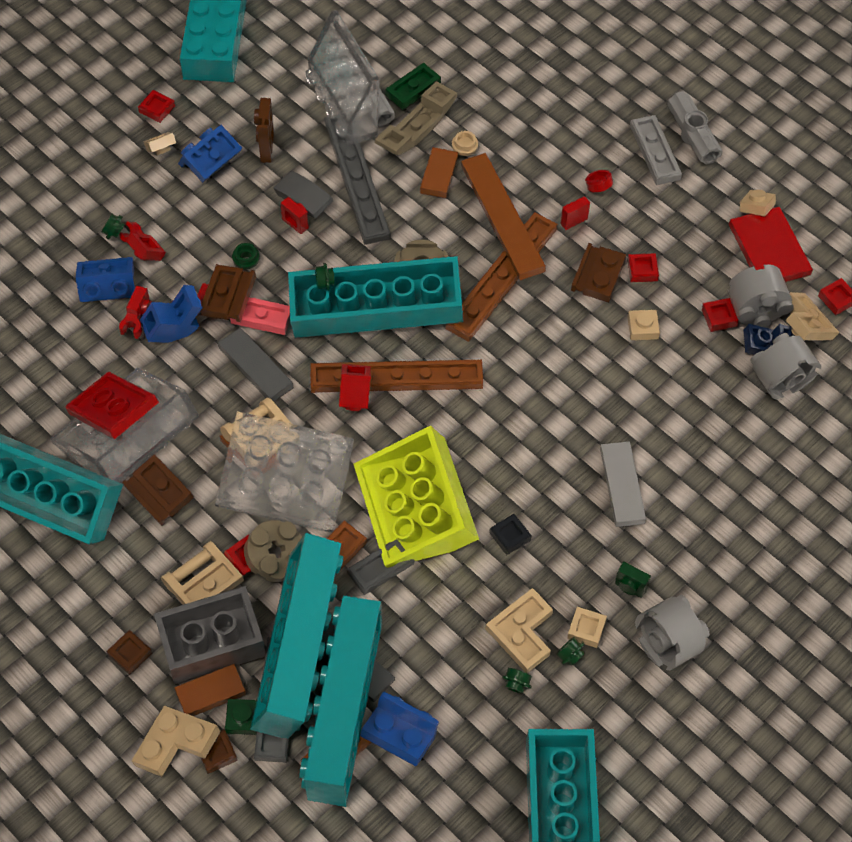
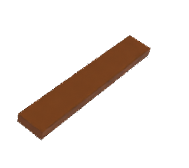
M483 153L462 160V169L519 280L546 272V266L487 154Z
M536 212L524 224L538 252L541 251L556 232L558 225ZM505 251L501 253L462 302L463 322L446 324V330L469 342L519 279Z
M482 359L311 363V393L340 392L342 364L371 366L370 391L483 389Z

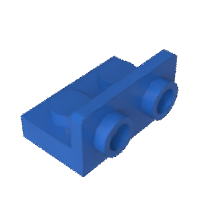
M222 125L218 126L215 130L210 127L199 137L201 139L196 145L190 143L180 152L182 158L178 164L181 167L186 164L203 183L235 157L243 148Z
M133 257L77 262L76 283L80 302L131 298L135 290Z
M382 692L379 697L378 706L362 727L360 736L408 763L417 766L435 739L439 721L429 713L420 711L405 703L401 698Z

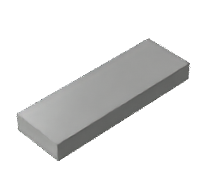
M656 115L631 120L630 128L655 184L660 185L681 180L682 172Z
M630 442L601 444L600 452L615 527L645 524L646 516Z

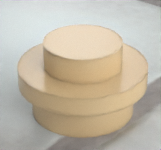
M461 131L453 138L452 149L461 156L472 155L478 149V140L472 132Z

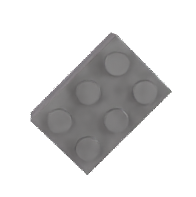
M246 586L154 614L174 685L207 675L232 664L236 666L265 657L266 655L263 638Z

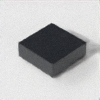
M515 514L489 529L490 535L506 556L530 542L532 535Z

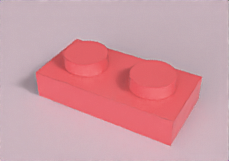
M249 297L241 322H236V319L230 318V322L235 325L285 335L290 322V306Z

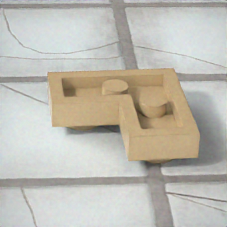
M790 292L793 310L786 321L792 327L791 331L795 336H800L803 340H833L839 334V331L805 293Z
M532 588L489 621L485 629L525 673H529L550 656L551 650L532 630L552 616L553 609Z
M163 706L134 755L132 762L136 767L162 777L178 749L205 759L221 730L216 724Z

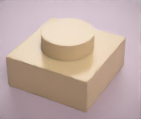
M167 132L143 142L148 152L155 151L156 155L170 151V145L175 144L176 140L173 133Z
M750 190L740 201V212L766 216L776 204V194L766 193L764 190Z
M635 310L628 312L630 340L659 339L660 330L657 310Z
M577 607L567 639L575 637L580 643L583 641L585 645L597 648L607 616Z

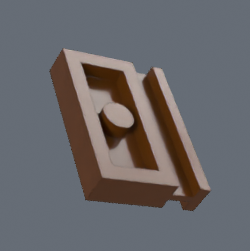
M260 98L259 109L254 110V125H257L256 142H259L260 161L262 163H271L274 141L271 98Z
M588 243L572 282L571 291H581L585 296L609 303L625 263L626 254L601 246L596 248L591 243Z
M216 264L201 304V316L224 320L232 318L236 319V322H241L256 280L255 270L246 272L243 271V268Z
M155 454L134 471L130 479L122 482L125 488L161 526L165 524V520L170 516L173 517L194 498L193 494Z

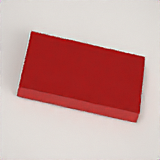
M780 207L772 208L766 216L749 214L730 219L729 227L749 267H755L756 270L765 269L763 265H774L780 269L785 282L812 274L813 269Z
M107 372L69 402L65 408L71 416L115 440L155 407L159 401L154 394L111 372Z

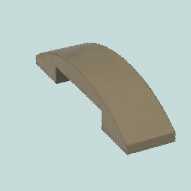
M436 81L421 95V103L396 127L389 125L375 139V144L395 155L409 151L420 143L441 121L457 98V92Z

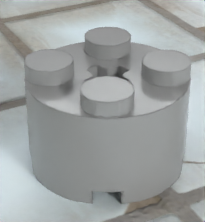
M769 264L763 265L765 269L756 270L755 267L747 268L735 275L729 283L730 290H728V295L739 322L744 325L753 324L767 328L772 321L793 310L792 298L780 269Z
M787 333L777 336L773 340L772 346L765 351L756 353L750 360L753 364V371L773 399L784 398L782 393L789 389L792 393L798 392L818 375L815 369H821V364L802 337H789Z
M683 595L667 598L639 614L635 621L636 629L641 627L643 636L638 639L647 656L659 667L663 664L668 666L666 670L669 671L703 652L706 644L705 638L710 635L706 623L697 618L691 609L688 599Z

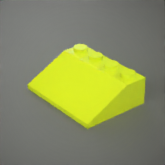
M431 425L354 463L379 549H382L381 556L385 567H393L399 562L410 559L418 561L450 553L479 540L446 440ZM397 539L405 551L401 552L396 545L387 551L385 546Z

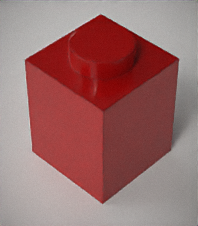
M342 364L339 407H344L349 411L368 409L371 366Z

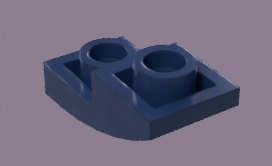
M748 324L743 329L745 353L755 355L760 351H765L773 345V340L783 333H787L789 337L795 336L791 331L792 327L779 324L773 330Z

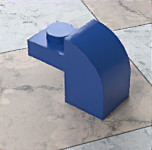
M183 285L172 303L151 302L140 319L148 342L169 343L185 338L198 329L199 324L196 316L202 309V305L194 286Z

